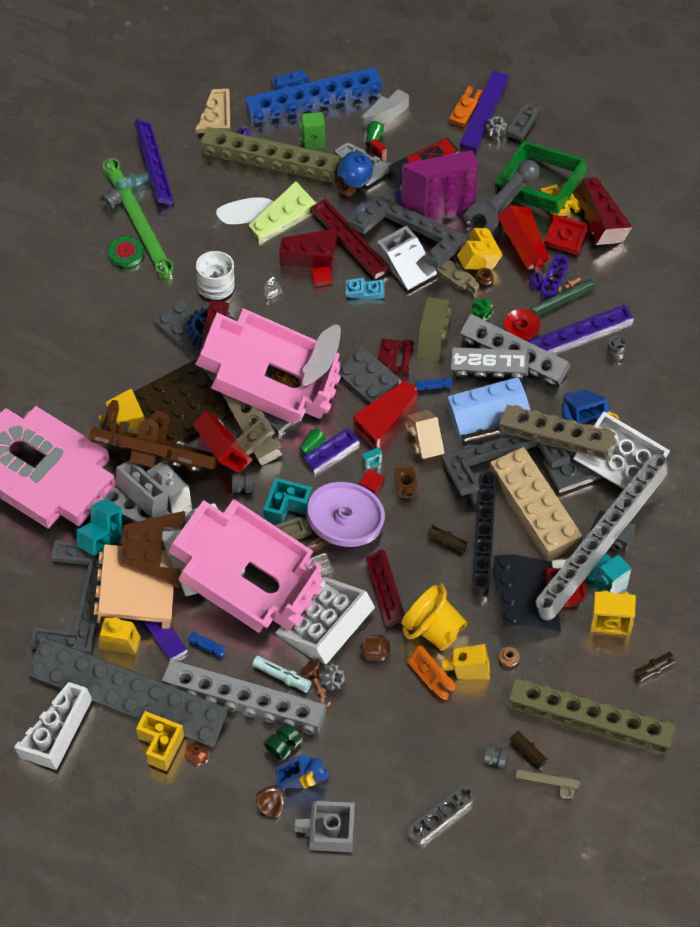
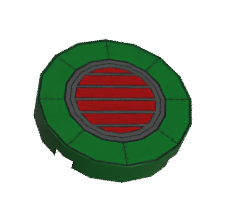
M132 236L118 237L108 247V257L118 267H133L141 262L144 255L142 243Z

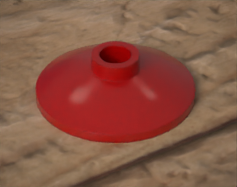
M527 309L513 310L507 314L504 320L505 331L523 340L535 337L541 327L539 317Z

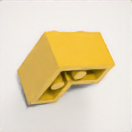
M474 228L469 235V241H466L457 255L464 269L489 268L493 270L503 256L488 228Z
M145 711L136 727L138 739L150 743L146 752L148 764L167 771L184 738L183 725Z

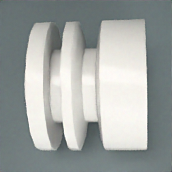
M210 251L198 258L196 262V275L199 293L211 300H220L228 297L235 288L234 261L232 258L220 251Z

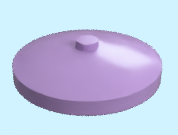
M333 482L321 486L311 495L307 506V520L313 531L322 539L339 546L356 547L373 541L380 534L385 520V512L380 500L368 489L354 483Z

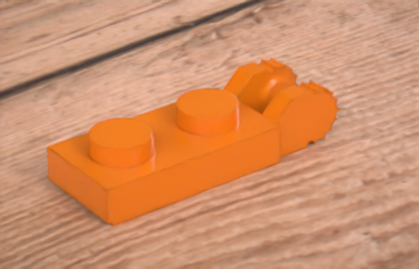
M468 86L465 94L461 97L450 115L449 123L465 128L483 93L482 90H478L473 99L470 98L473 87Z
M418 646L407 662L431 690L441 699L446 700L449 697V693L439 684L442 683L450 691L456 688V684L451 678L446 676L447 674L423 646Z

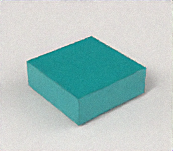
M379 447L362 454V466L364 469L371 468L382 462V451Z

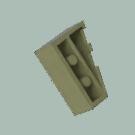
M427 297L419 331L417 359L439 362L442 342L446 339L449 319L451 317L452 308L448 307L449 300Z

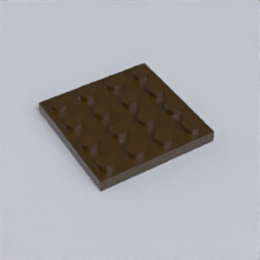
M196 359L133 392L147 419L151 418L158 411L168 415L169 426L166 441L182 444L199 435L193 423L204 411L214 415L220 422L234 416L221 392L211 388L213 382L203 368L195 365ZM157 418L156 422L159 424V429H161L163 420L162 418Z

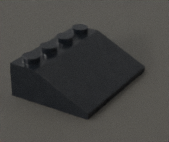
M515 554L494 555L493 572L501 637L561 634L559 612L553 619L543 620L539 616L536 605L538 596L546 588L544 571L546 568H553L552 561Z

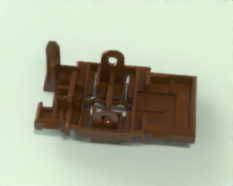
M112 400L108 405L103 428H92L88 438L90 442L106 446L118 445L123 448H131L130 462L154 467L157 461H161L164 458L169 461V465L179 467L184 464L188 465L187 469L193 471L201 470L204 467L215 469L222 465L212 452L166 441L169 417L162 411L155 412L151 418L143 420L138 434L129 432L130 421H121L120 425L116 423L119 413L117 400ZM157 418H162L163 420L161 429H159V424L156 422Z

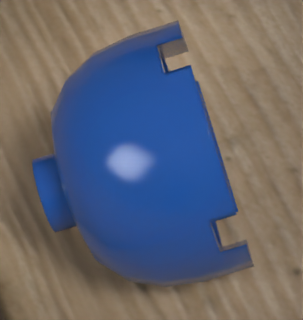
M350 152L340 160L337 167L338 176H342L345 180L344 183L349 186L363 187L364 184L369 183L372 177V161L361 152Z

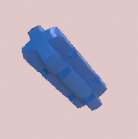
M448 377L442 380L439 378L416 381L415 387L417 391L440 389L442 387L449 388L452 387V379Z
M192 632L188 638L189 643L197 644L199 648L209 653L214 652V655L220 658L226 652L225 646L221 644L216 645V642L204 636L200 637V634Z

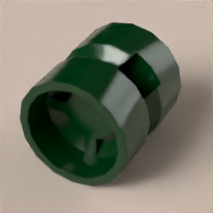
M283 722L275 730L276 735L271 734L263 742L268 753L280 762L290 754V749L294 750L302 742V737L298 731L286 722Z

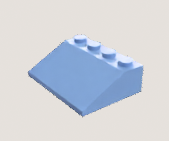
M519 377L447 396V411L463 449L480 443L464 447L461 439H463L461 438L462 434L476 432L477 429L485 430L496 426L500 429L499 422L507 404L512 406L518 405L523 409L530 410ZM502 432L501 434H498L501 435V437L508 436V434H504Z

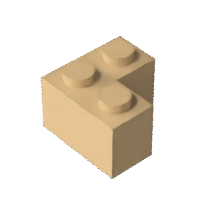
M429 410L407 415L408 421L405 422L407 432H410L415 437L416 443H413L415 454H418L422 459L445 454L437 416Z

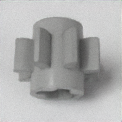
M495 116L492 119H488L486 131H489V136L498 138L505 135L507 123H503L504 118Z
M338 665L324 666V670L319 674L320 684L326 685L327 690L340 689V685L345 681L344 670H338Z

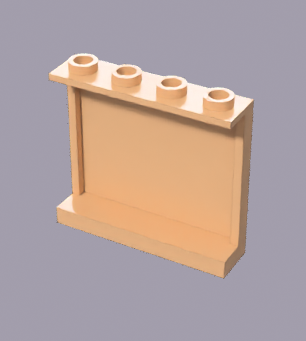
M105 544L104 552L99 553L98 564H102V569L98 568L97 580L101 581L100 586H96L95 597L99 598V603L95 602L94 615H98L97 623H100L101 617H117L162 622L161 628L170 629L173 586L166 582L158 581L156 578L146 574L143 575L121 566L122 546ZM161 550L160 567L173 568L166 550Z

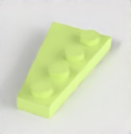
M294 182L249 224V230L260 241L312 211L311 207L316 202L297 182Z

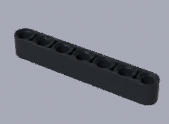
M490 471L482 472L478 481L480 490L477 493L471 590L473 595L479 598L485 597L489 593L496 476Z

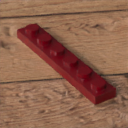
M327 199L311 207L312 212L329 230L337 228V239L374 279L389 272L390 267L356 230L350 228V224Z

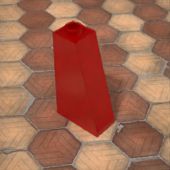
M508 206L497 217L527 269H541L544 267V263L549 260L531 209L529 207Z
M406 380L353 415V426L374 448H381L417 403L418 391L416 387L412 384L410 385Z
M204 411L193 423L195 429L221 464L240 473L253 460L214 415Z

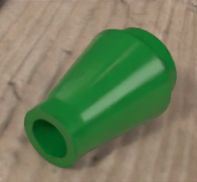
M372 121L368 125L366 146L371 148V141L375 138L379 140L384 133V125L381 122Z
M318 428L311 429L299 450L304 455L310 453L324 443L326 439L325 434Z

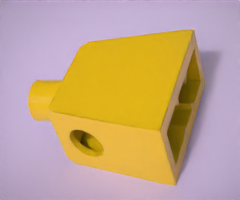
M132 389L106 401V411L112 400L118 401L119 413L116 423L120 425L121 421H130L128 430L138 429L141 422L145 420ZM106 413L98 416L101 427L104 424Z
M117 617L105 618L99 637L98 649L136 655L140 635L134 624L130 621L120 620Z
M485 644L455 648L453 650V658L442 659L443 671L455 670L459 680L490 679V661Z

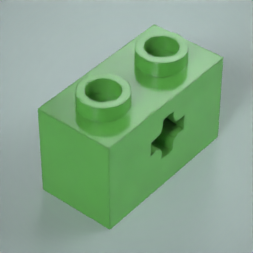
M323 112L302 114V121L299 122V129L302 132L299 133L300 144L304 143V148L311 150L325 148Z

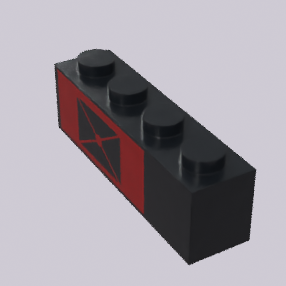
M447 137L390 164L388 167V177L399 190H402L403 164L459 153V150Z

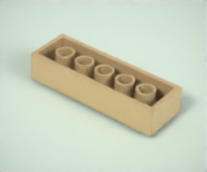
M522 447L490 462L489 471L495 474L498 489L544 560L553 561L576 550L582 543L583 535L526 449Z

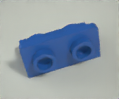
M303 69L271 78L274 90L309 83V76L305 75Z

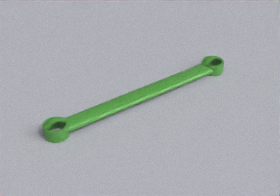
M115 158L105 160L103 162L104 174L110 178L114 188L121 195L122 203L155 264L157 275L160 278L171 277L174 273L173 263L167 259L122 174L120 162ZM163 266L165 272L160 271L159 268Z

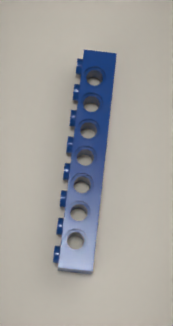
M373 67L245 97L246 111L251 124L380 94L382 93V80L377 68Z

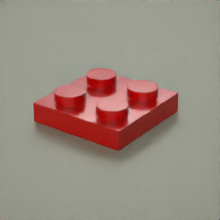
M555 214L544 245L578 255L588 232L589 224Z

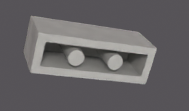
M128 461L116 467L115 484L151 518L167 510L169 493L140 466Z

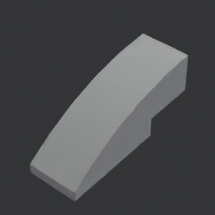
M397 89L388 99L382 96L361 116V128L368 129V125L372 121H378L383 124L401 114L409 107V95Z

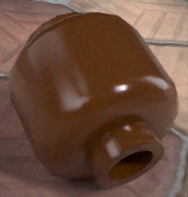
M367 635L359 645L360 654L367 661H383L390 655V642L383 635Z

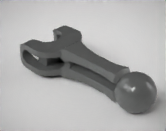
M533 160L522 161L517 167V172L514 173L505 187L487 202L473 203L465 212L463 221L468 225H474L480 219H486L484 228H488L493 238H495L503 228L497 216L508 207L513 198L529 182H533L538 178L540 173L538 164Z

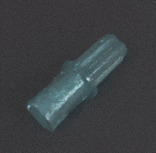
M148 172L138 175L131 174L129 177L118 179L116 187L122 190L150 183Z

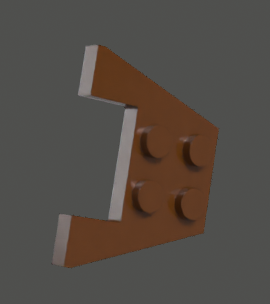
M185 511L124 525L121 566L179 588L180 581L178 579L181 575V568L160 567L163 529L182 530L185 525Z

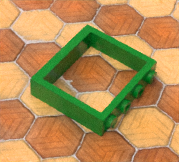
M523 141L495 180V194H498L505 187L514 173L517 172L518 165L527 158L573 171L557 196L524 187L513 198V201L559 214L587 173L586 159Z

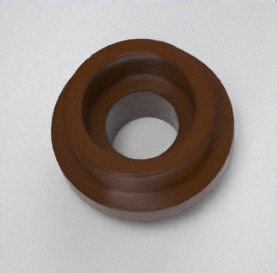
M481 268L476 273V280L482 285H488L493 282L494 274L489 268Z

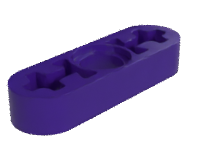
M557 255L554 257L541 285L540 295L542 298L548 299L557 295L558 287L561 286L569 267L567 256ZM562 262L563 264L561 265L560 269H558V264ZM555 274L558 275L560 278L557 280H553L550 278V276ZM549 285H551L552 289L549 292H546L549 288Z

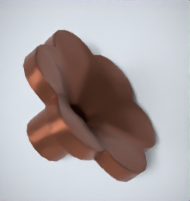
M319 659L310 660L307 665L301 668L299 676L308 677L311 675L313 679L317 678L320 674L317 669L321 661Z
M198 741L188 744L184 755L185 760L191 761V764L194 766L205 763L209 759L210 749L207 745H203V743Z

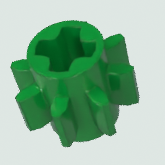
M488 298L476 299L471 305L472 315L483 320L489 319L493 314V303Z

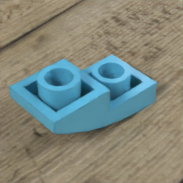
M364 278L346 280V297L357 299L384 298V281L382 279L365 282Z

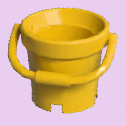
M440 583L438 586H431L413 603L401 623L404 625L402 631L407 639H415L422 635L439 650L444 651L457 639L456 636L459 632H463L468 621L447 601L446 589ZM408 630H415L416 632L409 634Z

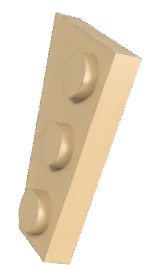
M212 89L205 111L200 117L199 125L197 124L196 134L205 133L207 127L230 132L229 89Z

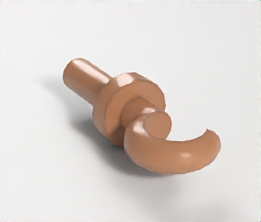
M580 277L573 281L568 280L566 285H564L563 291L580 282ZM561 286L558 287V293H561Z
M315 678L313 681L318 690L316 694L320 696L319 703H321L326 698L324 694L326 689H322L319 679ZM329 701V703L326 705V708L330 706V704H331L330 701Z

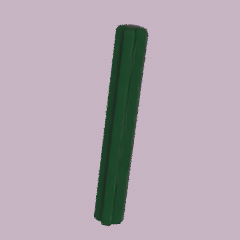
M588 279L532 306L531 311L538 316L594 289L595 284L592 279Z

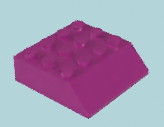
M473 150L403 164L401 205L434 221L465 214L470 206L476 203L478 164Z

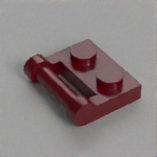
M381 338L378 360L395 375L407 376L410 371L408 366L414 342L408 339L400 341ZM401 349L404 351L401 366L398 367L396 362L398 350Z

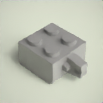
M161 461L146 471L150 477L169 493L167 512L171 514L180 512L191 505L189 486L182 481L166 461Z
M312 802L311 816H306V819H295V832L305 833V836H310V850L352 853L355 803Z

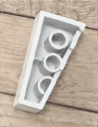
M70 682L66 684L51 702V707L40 715V720L33 728L30 727L25 733L24 739L21 742L18 741L14 746L21 759L57 770L92 701V697L86 687Z

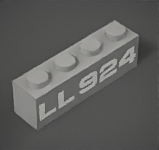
M453 348L451 370L456 373V376L466 377L467 374H474L475 377L493 375L495 378H504V375H510L511 378L519 377V379H522L523 376H528L529 353L527 350Z

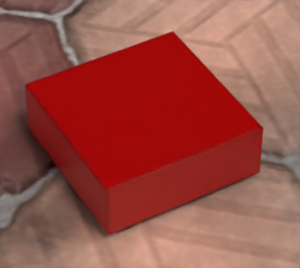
M376 138L371 141L370 153L384 162L387 160V148Z
M329 266L311 269L314 287L332 284Z
M368 469L360 480L359 485L376 495L385 481V477Z

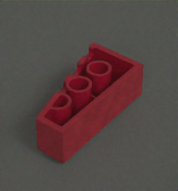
M597 177L583 178L574 194L578 199L581 210L585 211L584 218L590 223L591 227L589 229L591 234H594L596 237L594 240L595 244L622 243L632 229L631 224Z

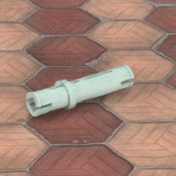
M256 656L254 659L253 668L263 671L285 682V685L293 686L305 693L310 689L312 681L297 675L295 671L286 670L260 656Z

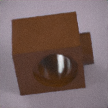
M414 466L394 469V480L398 498L417 496L418 484Z

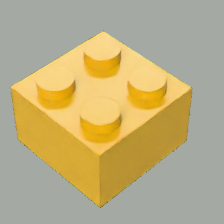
M608 591L595 592L591 609L590 632L631 635L635 619L636 595H630L629 593L617 594Z

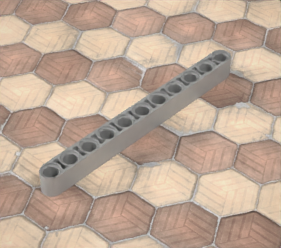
M654 454L646 461L538 596L536 605L540 618L551 620L558 614L668 474L664 455Z

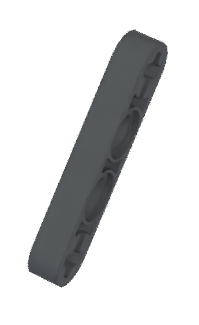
M467 785L460 786L408 828V840L412 844L420 845L474 802L475 793L473 788ZM462 793H469V799L463 798L460 800ZM446 804H452L455 807V811L446 813L443 807ZM433 816L438 818V825H429L427 822L428 818ZM414 830H415L416 832H419V831L422 830V832H421V837H420V838H419V836L413 837V831H414Z

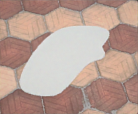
M268 198L242 199L219 207L216 214L226 224L251 223L274 201Z
M333 325L320 334L310 360L302 369L305 373L302 382L303 386H307L320 378L333 363L341 335L339 325Z

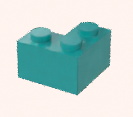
M275 478L263 508L264 519L269 523L277 525L285 521L288 510L307 515V506L312 495V487Z
M106 498L91 505V522L77 530V547L94 556L104 550L105 544L113 545L122 540V507Z
M605 553L586 578L597 586L599 592L608 591L618 594L627 588L632 568L619 554L611 559Z

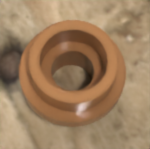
M505 647L499 654L501 663L507 667L516 665L520 658L519 652L513 647ZM511 654L513 657L508 658L506 655Z

